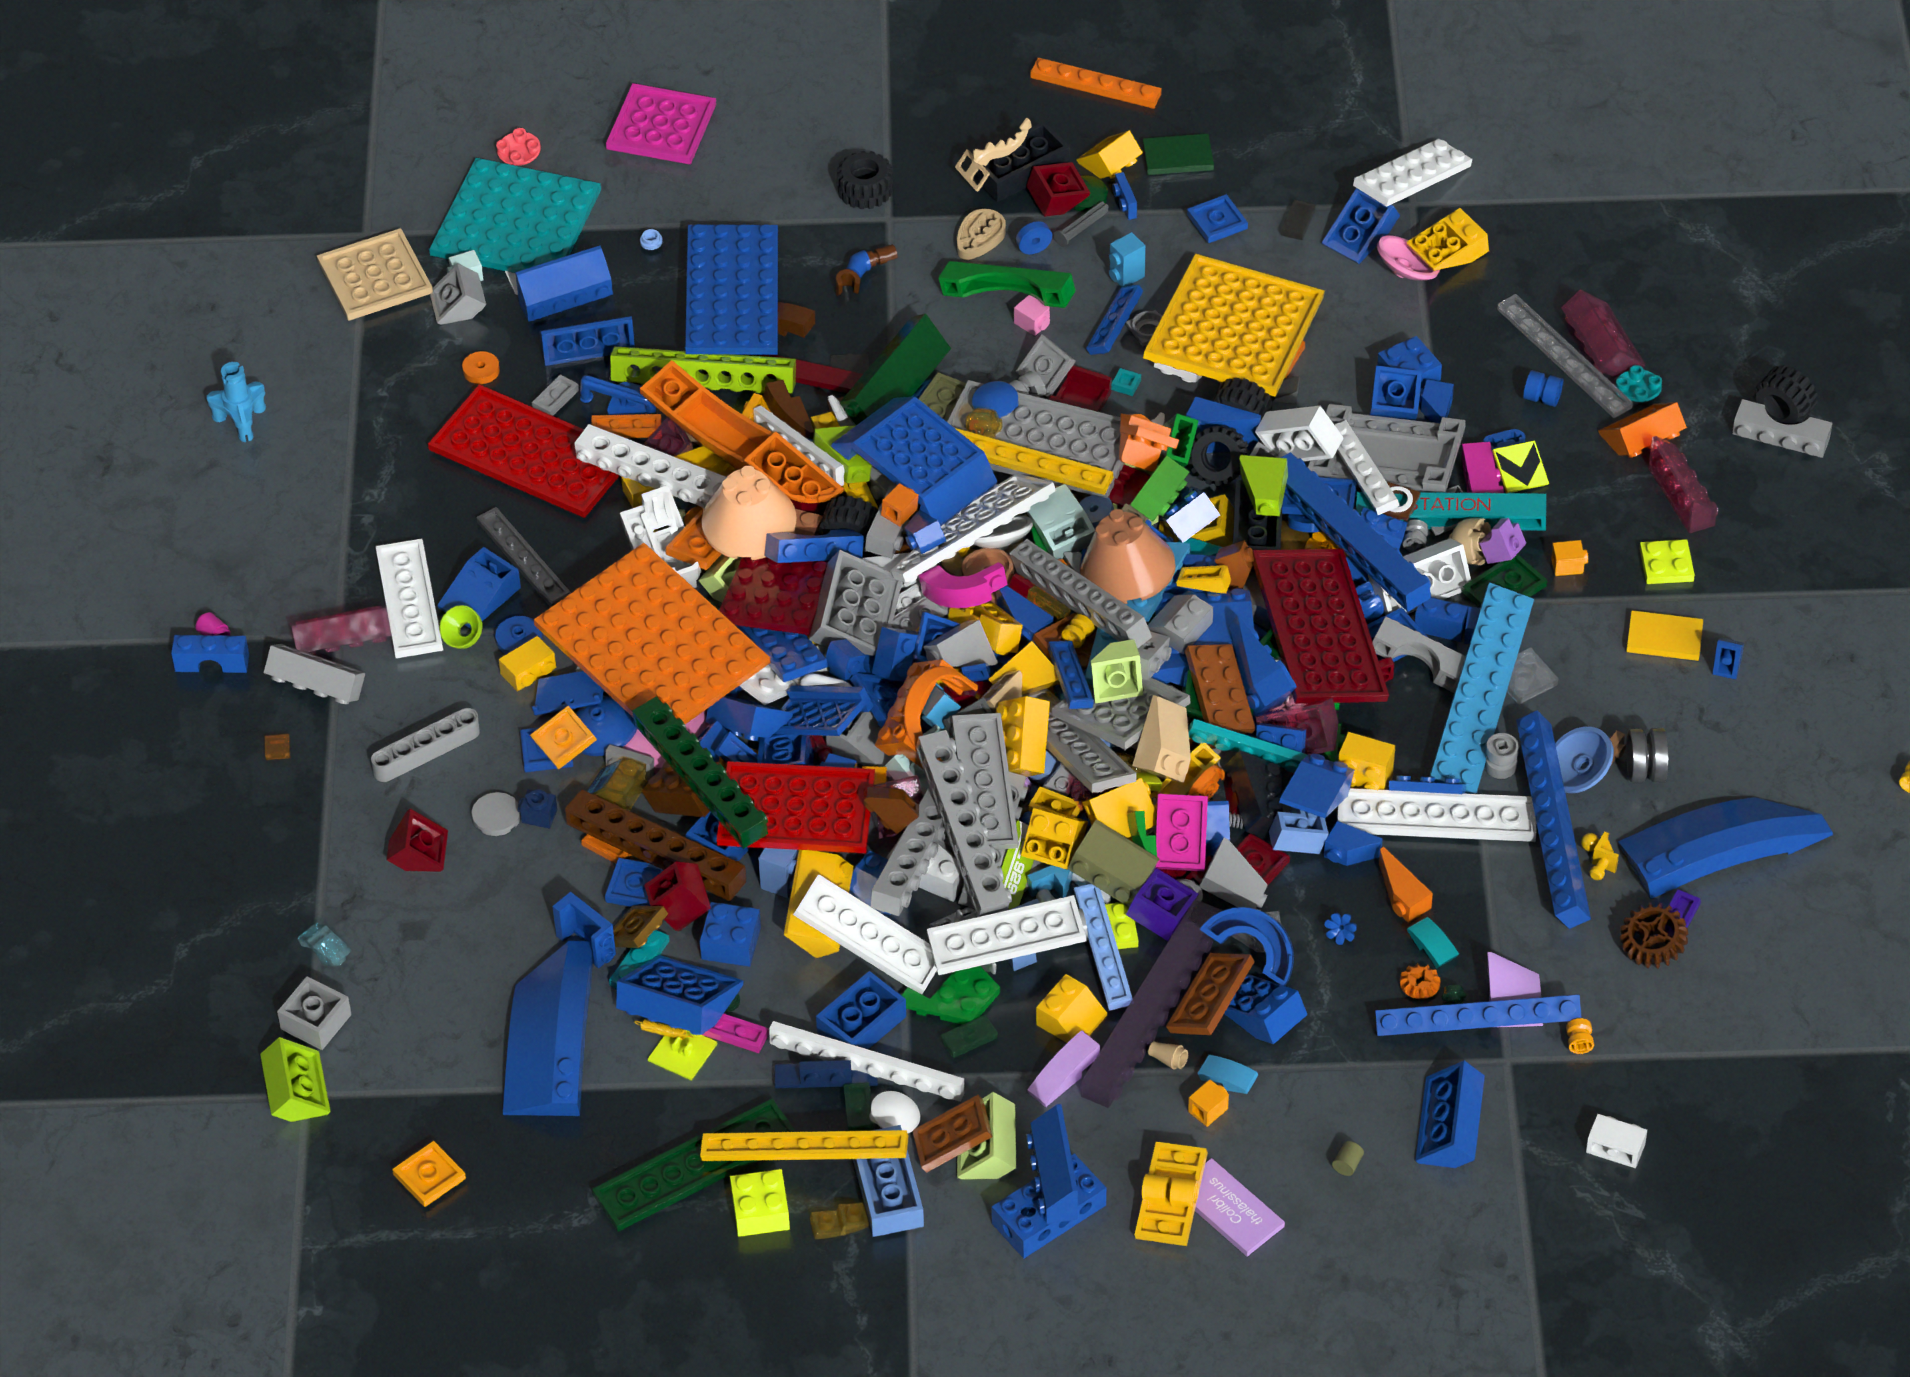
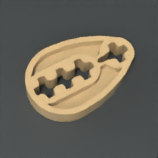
M979 209L969 213L958 230V256L963 260H971L995 248L1004 239L1006 234L1004 217L991 209Z

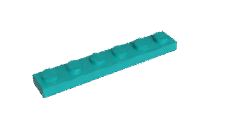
M1196 719L1188 726L1189 738L1194 742L1211 744L1222 751L1230 750L1237 753L1241 750L1281 765V767H1284L1289 772L1295 773L1300 762L1307 756V754Z

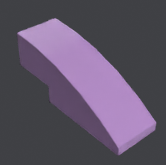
M1081 1030L1045 1066L1028 1088V1093L1043 1106L1047 1107L1081 1079L1082 1071L1100 1057V1045Z

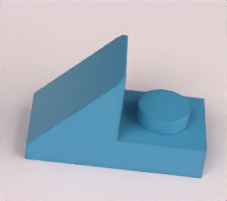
M1051 865L1027 875V885L1029 887L1027 891L1031 897H1034L1040 890L1047 889L1050 891L1055 889L1059 897L1064 898L1071 885L1073 872Z

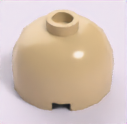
M1468 518L1459 522L1449 538L1463 544L1467 564L1483 565L1486 562L1479 543L1492 531L1490 524L1484 522L1486 520L1484 518Z

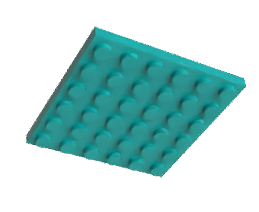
M475 158L429 249L430 255L449 259V257L475 250L483 267L512 273L568 256L599 196L601 183Z

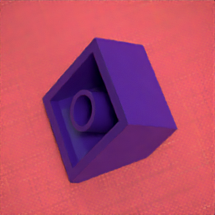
M1156 868L1135 895L1126 916L1169 941L1199 894Z

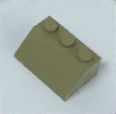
M1096 820L1076 850L1067 869L1130 907L1135 895L1154 872L1159 858Z

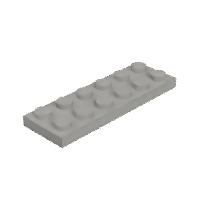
M1001 713L953 715L951 723L953 738L956 744L957 760L961 759L963 763L965 781L968 780L972 788L971 798L979 806L980 816L978 817L980 822L986 825L988 844H992L994 850L1018 848V834ZM968 843L971 847H978L974 843Z

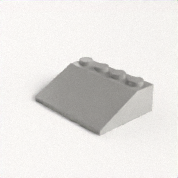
M839 550L827 564L809 640L828 648L830 641L847 639L865 655L876 656L881 628H892L902 581L894 579L892 573Z

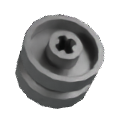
M1651 728L1647 734V741L1642 729H1628L1626 759L1628 777L1631 783L1644 782L1647 777V771L1652 782H1666L1668 774V747L1664 728Z

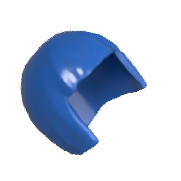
M1367 581L1356 587L1365 620L1370 622L1383 614L1384 605L1380 596H1375L1370 581Z

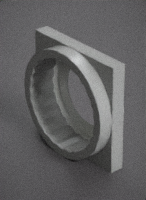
M1156 310L1145 311L1126 321V326L1142 347L1148 345L1153 334L1141 333L1139 331L1140 327L1145 324L1158 326L1162 315Z

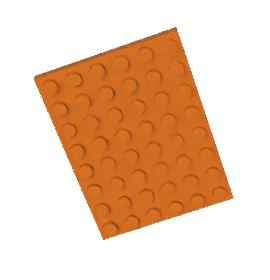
M642 543L534 619V625L632 717V710L657 696L662 703L666 702L670 706L676 719L680 718L684 724H687L770 664V657L645 543Z

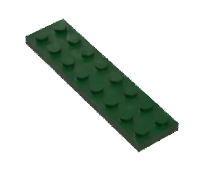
M770 1099L704 1133L796 1131L775 1101ZM702 1133L593 1188L592 1193L619 1232L759 1160L702 1161L700 1156Z

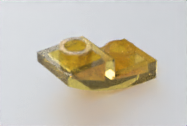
M864 1203L839 1204L836 1211L811 1212L810 1215L815 1239L842 1236L860 1231L869 1226Z

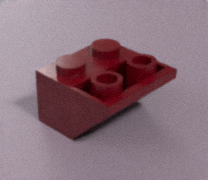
M674 862L644 885L650 906H663L668 912L664 920L675 931H681L711 909L698 864Z

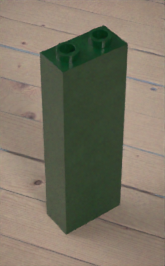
M926 313L911 317L840 401L841 406L855 425L861 423L893 398L912 397L951 350L949 344Z

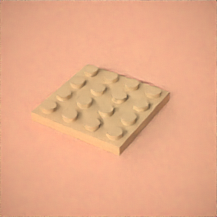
M401 228L317 255V261L348 321L429 295L433 292L432 285Z

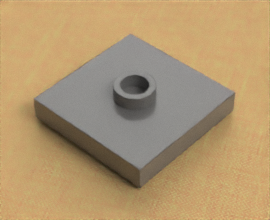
M1041 334L1016 372L1020 376L1028 371H1033L1039 375L1046 388L1045 396L1049 398L1076 360L1048 337Z

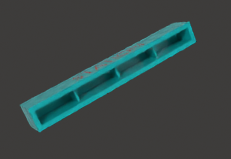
M1357 492L1356 511L1359 515L1363 507L1374 511L1365 494ZM1421 492L1415 505V510L1410 515L1408 521L1415 519L1424 521L1428 525V529H1431V527H1450L1466 518L1486 519L1484 522H1488L1492 529L1501 519L1509 518L1511 524L1518 523L1521 530L1546 531V494ZM1394 494L1398 499V507L1407 503L1408 497L1406 495Z

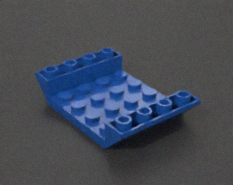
M916 397L893 398L831 445L833 449L847 460L859 454L896 485L900 483L912 489L919 495L918 503L921 505L920 510L938 520L940 526L997 484V479L984 451Z

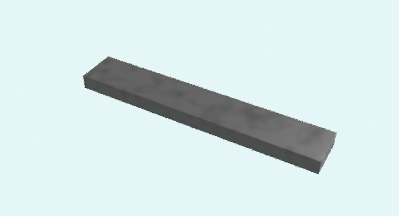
M497 507L476 517L480 527L513 565L519 569V572L550 607L571 594Z

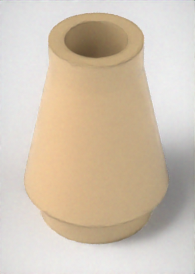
M1153 1041L1148 1050L1149 1056L1158 1059L1174 1070L1177 1068L1182 1069L1188 1059V1051L1182 1045Z

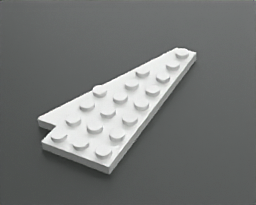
M1017 474L1000 484L994 485L941 526L946 542L923 554L913 549L891 570L894 579L906 583L916 580L919 574L936 567L937 563L942 560L954 557L958 550L972 546L976 539L991 534L994 528L1011 522L1012 517L1029 511L1031 509L1030 506L1047 500L1049 495L1056 491L1054 483Z

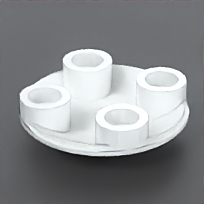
M886 1091L878 1094L873 1099L869 1118L881 1128L901 1125L902 1130H907V1133H910L917 1128L920 1122V1112L917 1105L908 1096L895 1091Z

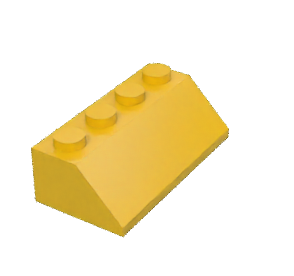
M799 850L784 936L815 958L838 952L840 944L793 914L818 874L849 893L854 866L838 854Z

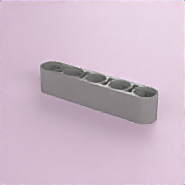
M471 708L461 709L376 751L371 756L374 778L380 782L390 781L475 739L480 734L477 712Z

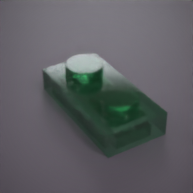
M869 1082L844 1084L848 1131L874 1130L873 1122L869 1118L871 1112Z

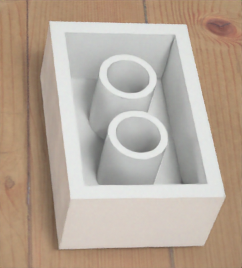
M1321 406L1268 411L1255 431L1263 444L1277 454L1281 450L1287 454L1291 452L1303 461L1333 458L1343 440V436Z

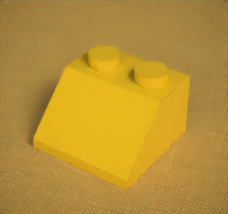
M1129 130L1105 138L1076 160L1081 166L1100 179L1105 177L1112 179L1115 177V174L1122 172L1121 169L1124 166L1127 168L1136 163V158L1143 152Z
M1067 974L1062 977L1036 1007V1025L1066 1043L1081 1030L1090 1036L1107 1016V1012L1089 988Z

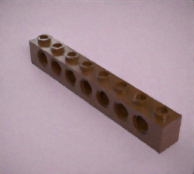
M581 790L565 807L567 825L662 870H665L674 862L698 864L705 890L728 901H731L747 882L745 865L739 861L732 860L718 851L706 848L700 843L691 841L675 831H670L656 822L644 819L634 812H629L615 803H610L600 798L596 794Z

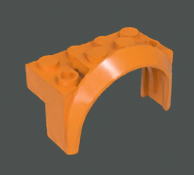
M943 659L913 663L908 669V676L903 686L898 690V697L888 711V718L880 729L878 739L874 745L888 756L903 754L922 769L923 766L916 750L918 737L923 736L920 715L936 682L940 680L958 695H962L963 691L978 690L977 684L962 675Z

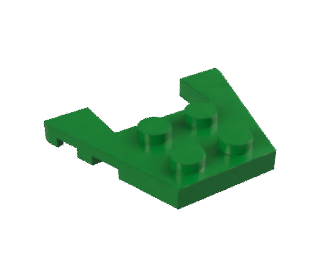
M981 966L953 972L931 999L909 987L901 996L906 999V1009L914 1010L918 1015L926 1016L931 1014L940 1016V1020L972 1027L1000 994V986Z

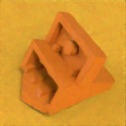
M1121 413L1119 460L1147 471H1154L1157 467L1161 450L1167 451L1168 447L1176 449L1179 440L1169 437L1171 428L1153 423L1142 414Z

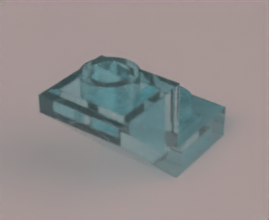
M315 923L297 938L302 946L312 948L324 965L338 966L346 960L345 956L352 952L326 925Z

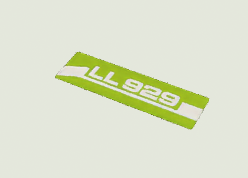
M1019 820L1016 822L1018 848L1007 850L1001 868L1004 876L1002 882L1004 887L1010 890L1012 898L1008 909L1019 906L1027 883V875L1030 874L1034 862L1033 859L1021 856L1028 825Z

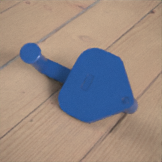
M583 376L581 379L580 400L582 402L588 403L592 401L593 393L591 390L612 396L607 409L608 415L656 413V407L640 394V388L642 387L640 385L630 382H622L616 385L591 376Z

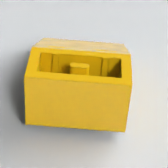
M1461 208L1406 242L1433 271L1471 263L1489 252L1488 234Z

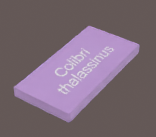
M1212 1158L1205 1163L1195 1212L1245 1256H1249L1284 1228L1285 1222Z

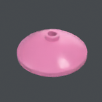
M1383 236L1377 243L1379 255L1395 275L1410 280L1424 281L1437 277L1440 270L1433 271L1406 244L1407 239L1397 236Z

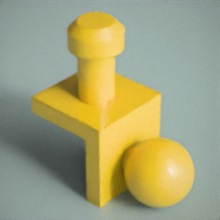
M1605 831L1600 840L1594 833H1587L1581 839L1583 849L1594 851L1592 864L1596 866H1593L1589 871L1591 878L1594 880H1602L1605 875V869L1613 873L1617 870L1619 855L1614 853L1608 840L1609 833Z

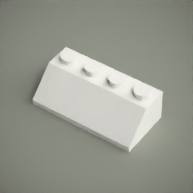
M1451 538L1403 556L1405 560L1411 561L1414 564L1416 570L1421 575L1428 577L1431 582V597L1444 600L1461 593L1462 586L1471 581L1463 544ZM1368 575L1375 596L1379 595L1383 601L1385 615L1402 607ZM1417 607L1410 610L1409 612L1405 610V612L1408 614L1410 612L1416 611Z

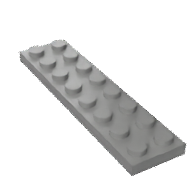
M1049 689L1022 695V697L1028 696L1050 701L1046 749L1091 792H1102L1105 789L1121 787L1125 784L1136 782V772L1099 737L1052 716V707L1061 701Z

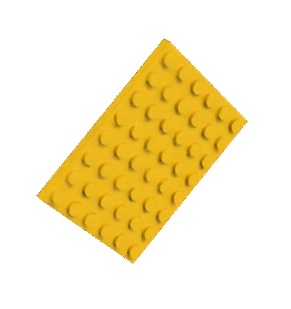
M1195 254L1144 351L1143 359L1171 366L1178 370L1195 373L1198 376L1216 379L1219 382H1226V379L1229 378L1232 380L1234 378L1248 379L1252 383H1257L1259 387H1263L1265 389L1264 393L1276 397L1323 300L1325 290Z

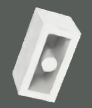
M1598 1114L1588 1137L1586 1153L1636 1168L1646 1143L1647 1129H1643L1635 1124L1618 1121L1610 1116Z

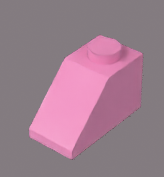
M1028 295L1014 307V324L1036 336L1050 324L1049 306H1044L1038 299Z

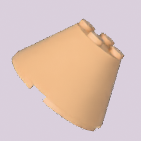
M744 466L742 469L734 471L727 476L708 501L702 514V529L708 543L721 554L737 559L738 556L751 557V560L765 558L766 534L776 532L794 533L797 517L793 503L783 491L762 472L755 470L752 466Z

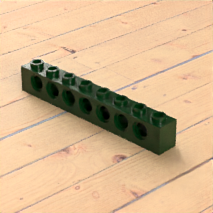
M656 696L632 710L637 729L743 849L768 834L766 825L768 819L762 810L758 811L754 807L748 794L744 795L741 792L735 779H729L724 767L720 763L716 764L710 751L700 746L694 733L690 734L686 730V726L680 718H675L670 706L666 702L662 703Z

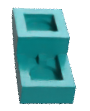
M1429 917L1407 928L1408 933L1419 950H1425L1436 968L1459 955L1448 937Z

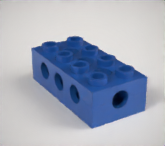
M1075 1153L1071 1157L1078 1188V1220L1047 1224L1045 1214H1040L1038 1198L1042 1197L1041 1192L1036 1193L1034 1180L992 1206V1225L1023 1259L1106 1206L1107 1188Z

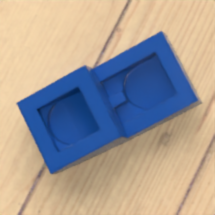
M987 663L962 667L963 675L971 681L990 682L988 679L992 676V672Z

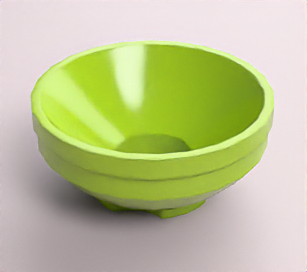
M460 605L451 608L444 614L440 622L441 637L447 645L453 648L465 649L471 647L477 642L482 633V621L479 614L468 606ZM470 624L472 627L471 633L463 637L460 633L462 626Z

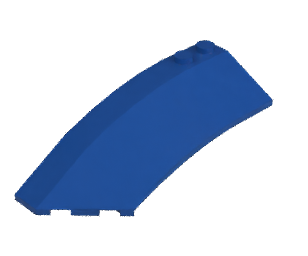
M1752 797L1713 804L1681 814L1620 840L1618 844L1650 899H1653L1721 869L1782 853L1792 854L1832 836L1833 832L1822 814Z
M568 941L515 985L508 1037L503 1115L580 1116L584 1047L592 984L593 950L591 941Z

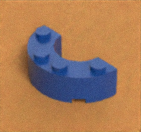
M847 639L830 641L826 659L830 668L829 672L834 677L844 680L854 687L850 679L855 673L874 675L872 674L875 656L865 655Z
M1231 908L1212 916L1200 928L1201 931L1220 944H1223L1230 936L1238 933H1247L1256 937L1263 944L1266 952V965L1262 973L1280 985L1286 986L1294 964L1293 946L1284 927L1271 915L1254 908Z

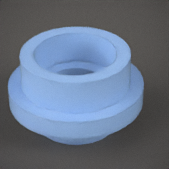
M654 229L644 231L640 237L641 246L647 250L657 249L663 242L662 236Z

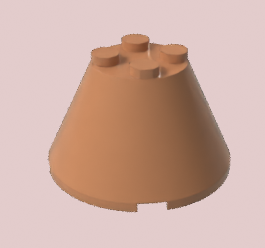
M1115 509L1097 525L1081 562L1080 575L1124 604H1128L1127 600L1141 598L1143 601L1162 591L1174 575L1176 567L1175 557L1170 546L1142 518L1133 513Z

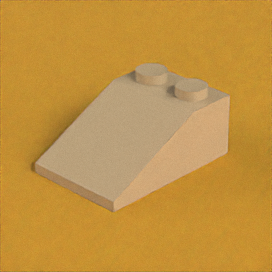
M1153 695L1132 766L1162 778L1184 783L1191 760L1187 710L1183 706Z

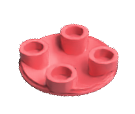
M523 128L515 129L513 133L508 134L496 144L499 158L504 163L514 166L532 162L537 158L541 150L538 138L526 132Z

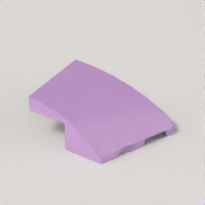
M1487 952L1489 1001L1541 997L1539 974L1495 953ZM1543 1023L1500 1027L1543 1026Z

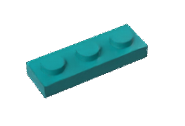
M654 930L643 946L631 948L609 979L610 986L617 989V981L660 955L669 943V935Z

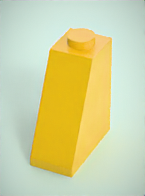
M1032 641L988 679L994 685L1006 672L1020 670L1023 674L1022 695L1060 684L1054 665Z

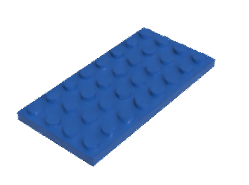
M688 225L686 354L778 355V225Z

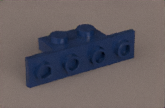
M851 1060L775 1064V1088L878 1086L877 1077L861 1071L851 1070Z

